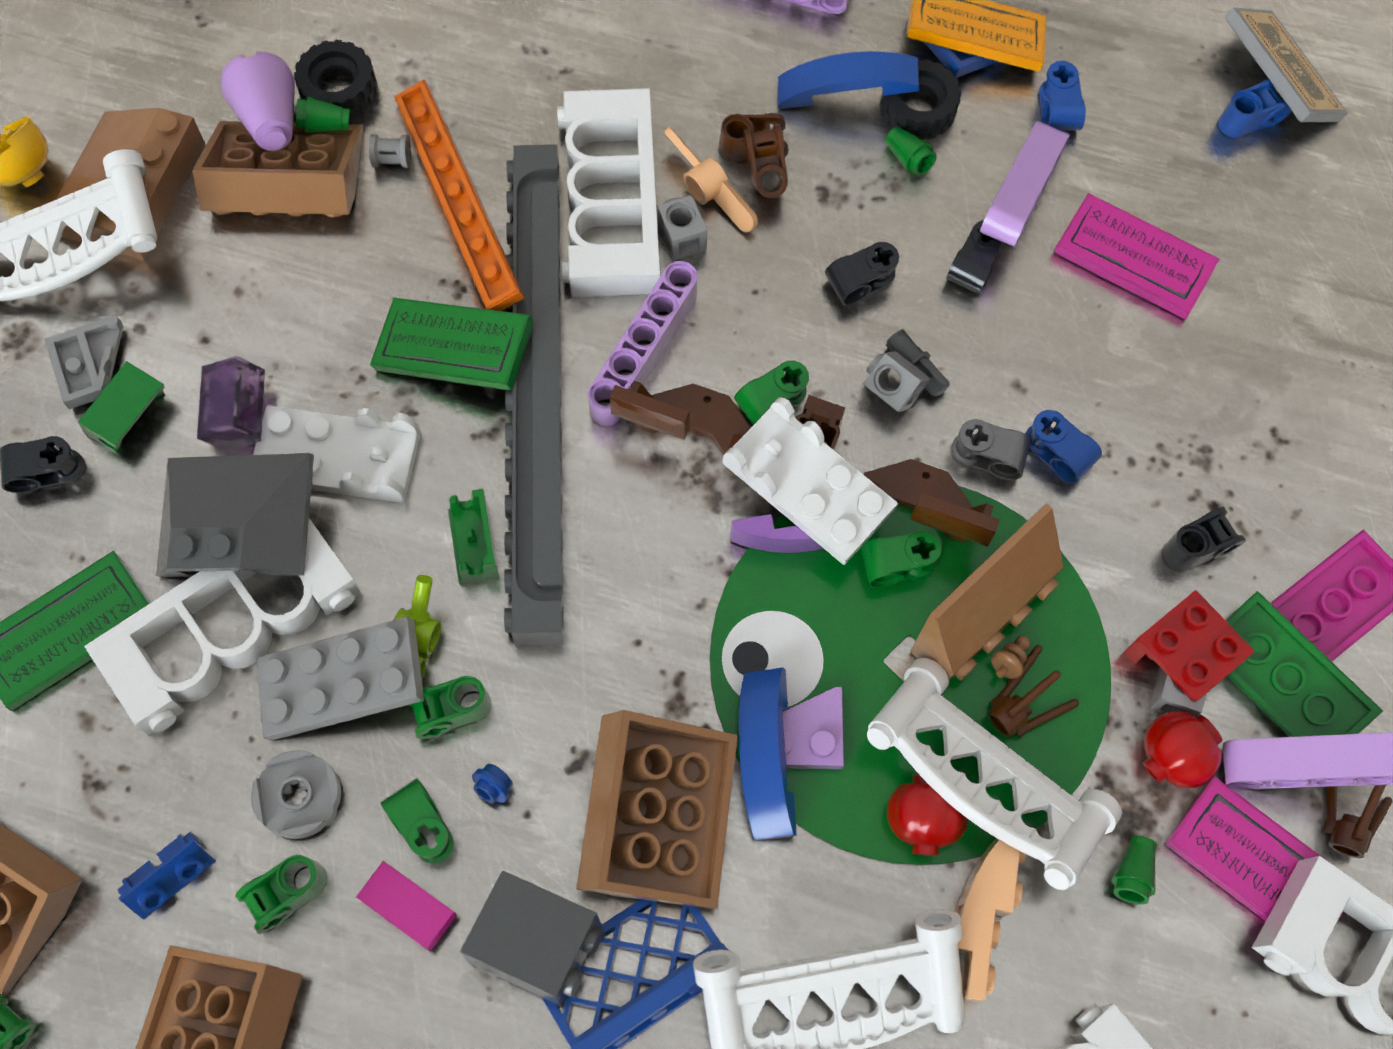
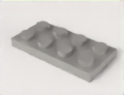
M407 616L256 658L263 738L271 741L424 701L415 621Z

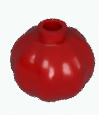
M1186 711L1166 712L1157 717L1146 731L1144 748L1147 760L1142 764L1157 783L1166 780L1179 788L1199 787L1212 779L1217 772L1222 759V752L1218 744L1223 740L1215 726L1201 714L1195 718Z
M919 774L913 775L912 784H902L897 787L888 801L887 819L889 825L899 839L913 846L912 854L938 856L939 848L956 843L963 836L967 828L968 818L944 800Z

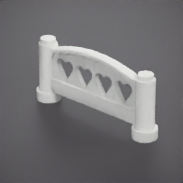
M122 149L107 154L103 159L107 179L0 223V252L15 265V271L11 276L0 277V301L31 297L63 287L100 268L127 247L132 246L133 251L140 253L151 251L156 247L157 234L142 178L146 170L142 155L139 152ZM102 211L115 222L116 229L113 234L109 236L102 235L97 241L92 242L91 234L98 212ZM68 225L81 236L82 243L79 248L75 250L68 249L63 255L58 256L57 249L64 228ZM35 239L47 249L48 258L41 264L35 262L31 268L25 269L24 262L31 241Z
M929 658L916 659L905 672L904 683L869 724L867 732L869 742L881 750L892 746L896 747L918 774L962 815L1002 842L1044 863V877L1049 885L1059 890H1065L1069 886L1074 885L1104 834L1112 832L1120 820L1122 810L1119 803L1110 794L1096 789L1084 792L1079 801L945 699L942 693L948 687L949 678L945 669L939 663ZM940 729L943 732L944 756L934 754L929 745L920 743L916 738V733ZM975 756L978 762L979 783L970 782L966 778L965 773L958 772L952 767L950 761ZM1007 782L1011 784L1014 811L1006 810L1000 800L992 799L987 794L986 787ZM1039 810L1047 812L1050 839L1042 838L1035 828L1025 825L1021 815Z
M947 909L929 910L921 913L915 920L916 939L741 972L738 955L732 951L714 950L701 954L694 960L693 967L696 984L703 989L711 1049H866L896 1039L932 1022L936 1024V1028L944 1033L960 1031L966 1019L958 942L963 937L960 915ZM903 975L920 993V999L914 1005L901 1003L897 1008L889 1009L885 1007V1001L898 976ZM859 983L877 1002V1006L871 1013L864 1014L858 1011L852 1017H844L841 1015V1010L854 984ZM814 991L833 1011V1015L826 1022L813 1020L809 1025H800L797 1023V1018L810 992ZM770 1000L789 1019V1024L783 1030L778 1031L770 1028L766 1033L757 1034L752 1031L753 1025L765 1001Z

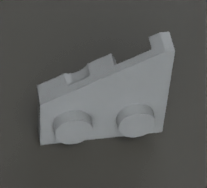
M117 314L44 339L63 403L68 409L95 401L111 381L123 330L122 321Z

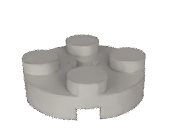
M293 750L275 756L265 765L267 768L261 773L259 779L256 777L253 783L251 804L254 814L275 835L289 839L305 838L331 824L337 816V808L341 799V786L338 776L322 758L310 752ZM299 784L301 789L307 790V796L302 798V803L295 805L293 801H286L285 799L287 794L292 793V785Z

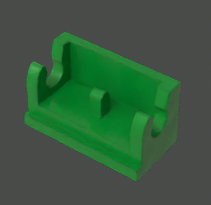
M126 361L78 423L86 436L117 452L121 447V440L155 397L159 398L162 395L165 386L162 382Z
M483 488L472 490L471 500L459 501L456 495L449 498L450 509H448L459 584L499 578L489 509Z

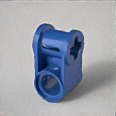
M1056 61L1050 65L1047 71V80L1039 88L1041 123L1060 131L1081 130L1085 122L1086 109L1081 93L1079 72L1068 61Z
M1268 79L1255 86L1234 93L1218 119V127L1226 136L1239 138L1280 123L1292 110L1275 90L1274 85Z
M1045 410L1037 414L1033 425L1025 433L1031 439L1029 452L1038 457L1060 479L1069 484L1078 483L1102 456V450L1093 438L1081 432L1061 413L1054 410ZM1053 422H1056V425L1053 428L1051 425ZM1037 439L1040 440L1038 445L1035 444Z

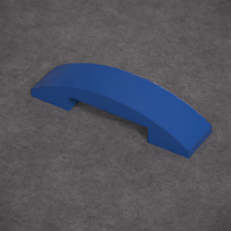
M866 51L831 55L803 63L778 76V108L785 109L814 105V95L882 87L884 96L919 91L918 57L892 52Z
M783 667L744 673L739 704V755L744 799L754 840L797 836L794 793L788 791L782 710H788L786 669Z

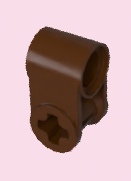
M777 113L758 115L732 114L727 116L721 126L718 147L720 155L730 162L748 161L744 146L743 130L749 129L751 132L771 129L770 124H773V126L780 124L783 132L786 128L785 118ZM772 141L758 143L757 146L771 144ZM784 141L786 157L789 151L788 144Z
M775 124L773 129L751 132L749 129L743 130L744 146L754 189L767 198L781 196L788 186L785 144L781 125ZM772 141L771 144L757 146L758 143ZM774 170L779 177L778 185L773 190L766 191L761 186V177L766 171Z

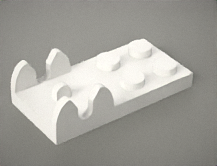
M780 397L776 399L770 409L732 448L727 450L723 455L722 463L840 563L845 565L891 515L898 503L825 444L823 432L816 422L807 421L804 425L801 424L794 416L795 410L790 401Z
M266 405L253 455L311 453L314 455L311 490L405 503L421 431L417 422L412 417L400 412L393 416L392 422H385L379 418L377 413L369 408L359 409L355 418Z

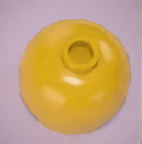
M25 116L2 128L4 132L0 134V186L12 187L22 183L25 187H29L44 175L40 169L46 164L48 158L47 140L39 127L28 116Z

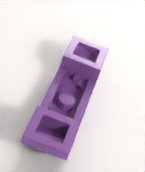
M771 514L731 521V541L742 546L780 553H798L824 549L798 526L774 529Z

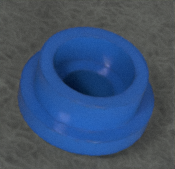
M486 764L483 769H477L472 774V779L475 783L473 789L486 802L494 803V801L504 803L509 798V790L513 786V782L499 767L493 764Z

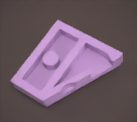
M834 687L783 711L786 768L842 770L844 766L842 687Z

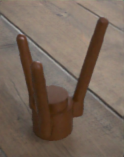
M1036 645L1027 656V660L1023 664V674L1019 678L1010 679L1001 693L989 702L992 709L987 712V716L994 727L1007 738L1014 734L1021 738L1029 730L1079 705V701L1073 699L1028 720V717L1032 714L1028 705L1060 678L1061 673L1058 670L1053 671L1022 698L1016 694L1011 698L1009 697L1042 652L1040 645Z
M1374 785L1361 817L1343 814L1342 819L1337 821V786L1327 787L1326 821L1322 833L1330 836L1328 843L1330 848L1346 856L1354 858L1364 857L1365 852H1368L1373 836L1393 802L1391 797H1385L1376 810L1386 785Z

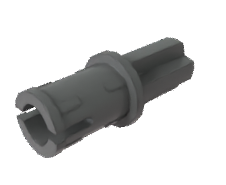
M904 329L895 332L887 340L888 343L885 346L891 352H898L931 378L925 387L931 395L936 397L941 395L950 384L929 360L931 356L929 352H923Z

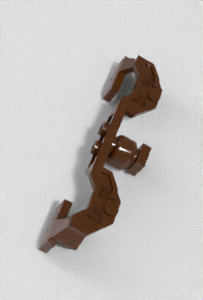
M633 381L630 390L614 385L610 394L612 415L632 421L637 428L651 433L663 432L685 440L688 431L713 439L722 455L729 448H732L750 429L730 396L694 383L651 395L642 383ZM808 395L803 413L797 415L796 419L803 425L807 421L816 422L823 432L824 443L835 451L845 407ZM909 459L863 474L894 499L898 505L914 510L911 517L912 521L941 530L948 538L962 543L969 540L988 547L996 533L1000 519L991 517L994 506L986 503L973 507L947 471Z

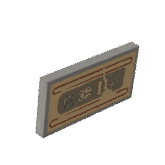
M1233 8L1225 16L1226 21L1300 122H1340L1348 114L1273 11Z

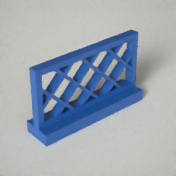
M639 899L601 925L600 929L603 930V937L600 945L610 947L606 969L601 970L585 966L580 968L586 975L603 978L598 1002L575 998V995L572 998L567 996L564 1001L565 1007L562 1015L557 1004L542 998L571 1049H620L703 992V989L695 981L694 960L701 954L709 951L728 949L724 943L720 942L698 907L683 905L680 920L656 916L659 902ZM651 907L650 914L642 913L643 911ZM688 912L696 923L686 921ZM631 919L648 922L643 945L619 941L622 926ZM654 923L678 928L673 951L649 946ZM684 929L702 932L710 946L697 955L681 953L680 947ZM614 931L613 939L604 938ZM617 948L641 953L636 976L612 972ZM647 954L671 958L667 976L659 981L642 978ZM678 960L687 961L676 969ZM610 979L634 984L631 1000L621 1007L605 1004ZM641 985L649 987L639 994ZM572 1005L596 1009L592 1027L576 1037L568 1025ZM603 1011L612 1012L601 1020Z

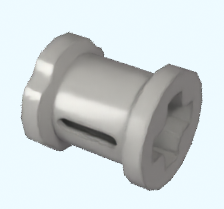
M371 134L369 139L371 166L379 168L380 164H401L403 168H409L411 165V142L409 135H401L400 138H379L377 134Z

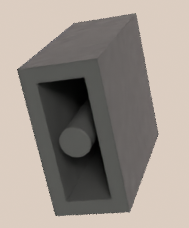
M502 870L460 953L468 963L562 1007L566 997L572 998L581 984L584 972L580 968L587 954L594 955L603 937V930L600 929L602 924L596 912Z

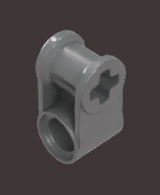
M972 419L962 425L958 436L951 445V453L953 458L963 466L976 468L1002 479L1016 480L1020 479L1023 475L1031 439L1021 431L1006 429L982 420ZM971 452V455L967 457V453Z

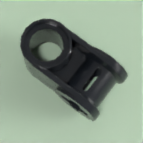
M984 220L974 225L962 249L958 251L946 277V280L977 294H981L994 267L998 251L1003 244L1002 241L980 233Z
M877 242L854 254L835 260L826 268L825 275L841 303L845 306L862 300L865 296L887 288L892 284L895 279V268L899 263V253L892 244Z
M49 436L44 439L24 443H10L0 448L1 485L3 490L7 492L28 493L39 488L71 483L83 474L85 461L77 451L71 449L70 445L63 438L58 436Z
M1220 507L1198 520L1181 527L1165 544L1163 558L1170 568L1184 572L1211 559L1220 558L1244 544L1246 539L1243 535L1236 533L1226 518L1227 510L1225 507ZM1182 543L1187 545L1191 549L1192 553L1187 551L1182 546Z

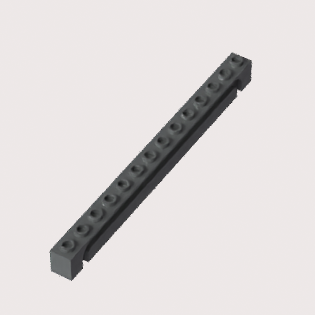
M557 144L513 145V160H507L508 183H513V191H507L506 194L508 214L513 213V222L506 223L507 244L513 245V254H506V257L525 298L508 307L507 310H513V313L530 315L534 322L512 391L505 390L506 411H512V423H505L506 446H512V458L505 459L506 482H512V495H505L506 519L512 518V532H505L504 544L505 555L512 556V569L504 571L505 594H512V608L504 609L505 633L511 632L515 646L564 644L560 169Z

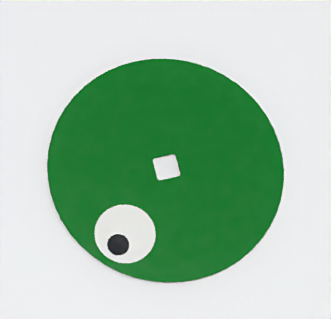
M961 486L959 488L973 507L986 503L994 506L991 517L1000 519L996 533L988 547L969 540L962 543L948 538L941 530L912 521L911 517L914 510L897 505L896 509L867 541L919 531H927L934 534L941 543L942 552L937 561L935 571L930 576L923 579L899 582L887 587L873 588L869 586L860 549L843 565L825 549L798 553H780L748 547L729 577L716 610L710 647L711 686L723 731L738 735L735 756L739 763V704L744 673L785 668L788 709L834 687H842L844 761L842 770L786 768L788 791L794 793L797 825L837 848L866 858L910 865L948 864L982 856L989 845L996 839V837L968 819L967 828L963 836L956 843L939 848L938 856L912 854L913 846L899 839L892 831L887 819V806L896 788L902 784H912L913 775H918V772L896 747L892 746L881 750L874 747L867 738L869 724L904 683L884 663V659L906 637L910 636L917 640L930 613L1028 521L1002 503ZM781 515L773 522L774 529L796 526L784 515ZM1061 552L1063 568L1055 578L1059 583L1058 587L1044 601L1037 596L1028 605L1033 611L1017 627L1010 623L1001 631L1005 636L1004 640L990 654L982 650L973 659L978 665L962 681L954 677L942 693V696L955 705L957 709H960L973 719L974 722H977L990 732L991 735L1003 742L1008 748L1025 759L1026 762L1038 769L1043 775L1060 786L1061 789L1072 795L1090 769L1103 739L1111 698V663L1107 639L1096 606L1079 574ZM1019 636H1026L1030 640V647L1025 650L1026 655L1028 656L1036 645L1042 647V652L1009 697L1011 698L1016 694L1022 698L1053 671L1058 670L1061 673L1060 678L1028 705L1032 711L1028 720L1073 699H1077L1079 705L1029 730L1021 738H1018L1015 734L1007 738L994 727L987 716V712L992 709L989 702L1001 693L1010 680L1006 677L999 678L996 675V670L991 663V657L996 651L1002 650L1006 644H1015V640ZM940 729L916 733V738L920 743L929 745L934 754L944 756L943 732ZM975 756L950 761L952 767L958 772L965 773L966 778L970 782L979 783L978 762ZM1007 782L986 787V792L992 799L1000 800L1006 810L1014 811L1011 784ZM1039 810L1022 814L1021 819L1028 827L1037 829L1048 820L1047 812Z

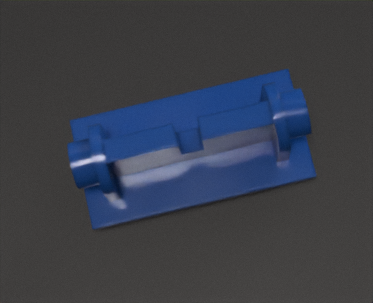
M192 831L185 836L180 833L174 841L157 853L162 862L159 866L155 867L149 860L130 876L122 880L123 885L117 889L121 895L118 899L140 918L144 919L154 910L161 907L165 901L191 880L197 878L201 872L215 862V859L200 846V840Z

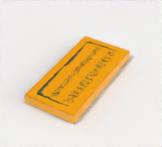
M910 0L906 35L908 38L1040 72L1044 65L1046 15L989 0Z

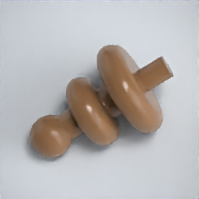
M1019 636L1015 640V644H1006L1002 650L996 651L992 655L991 663L999 678L1016 679L1023 674V664L1027 660L1025 650L1030 647L1029 638Z

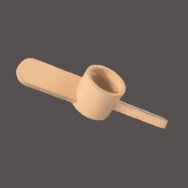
M669 126L664 131L665 134L694 166L683 175L685 186L693 198L702 205L714 199L741 231L749 232L754 230L758 223L756 214L728 183L727 176L722 167L712 158L701 161L679 134Z

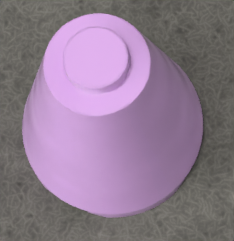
M255 52L256 56L244 58V55L237 56L225 66L221 74L222 95L226 103L261 148L269 151L283 149L290 143L293 133L295 95L293 74L283 59L269 52Z

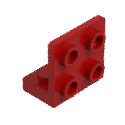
M1195 590L1140 635L1123 653L1134 664L1144 656H1147L1151 661L1154 660L1191 701L1197 702L1251 656L1254 651L1204 597Z

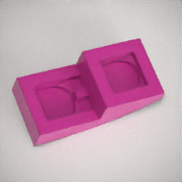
M382 861L356 896V898L430 952L457 916L454 911L385 861Z

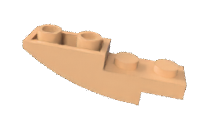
M997 838L989 845L975 865L965 884L955 911L961 917L963 937L958 942L959 954H964L961 975L963 996L965 1001L975 1003L986 1001V993L991 994L995 984V967L989 966L991 948H997L1000 938V922L994 921L995 915L1004 917L1013 913L1014 907H1019L1022 898L1023 885L1021 881H1017L1018 864L1024 863L1026 854Z

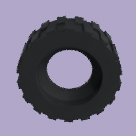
M342 40L323 41L319 45L309 47L306 53H302L299 62H296L294 80L301 99L307 100V96L350 109L349 118L351 119L357 117L361 112L364 113L368 109L367 107L375 100L374 96L377 94L378 88L371 59L360 46L356 47L352 42H342ZM333 70H348L353 75V83L341 91L326 92L320 88L319 78Z
M927 59L918 60L919 88L930 91L937 97V105L933 110L918 111L908 107L903 101L904 93L884 96L882 91L880 101L881 116H884V122L887 126H890L892 129L900 127L922 140L925 138H936L937 135L944 134L947 128L952 126L961 97L959 81L953 76V72L944 68L942 64L930 62L931 60Z

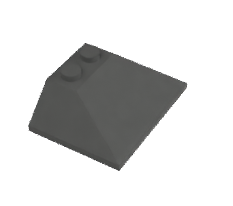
M311 453L168 458L156 576L192 577L196 574V571H252L266 576H304L314 455Z

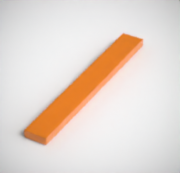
M423 79L395 95L394 98L487 310L503 311L525 297L431 88Z

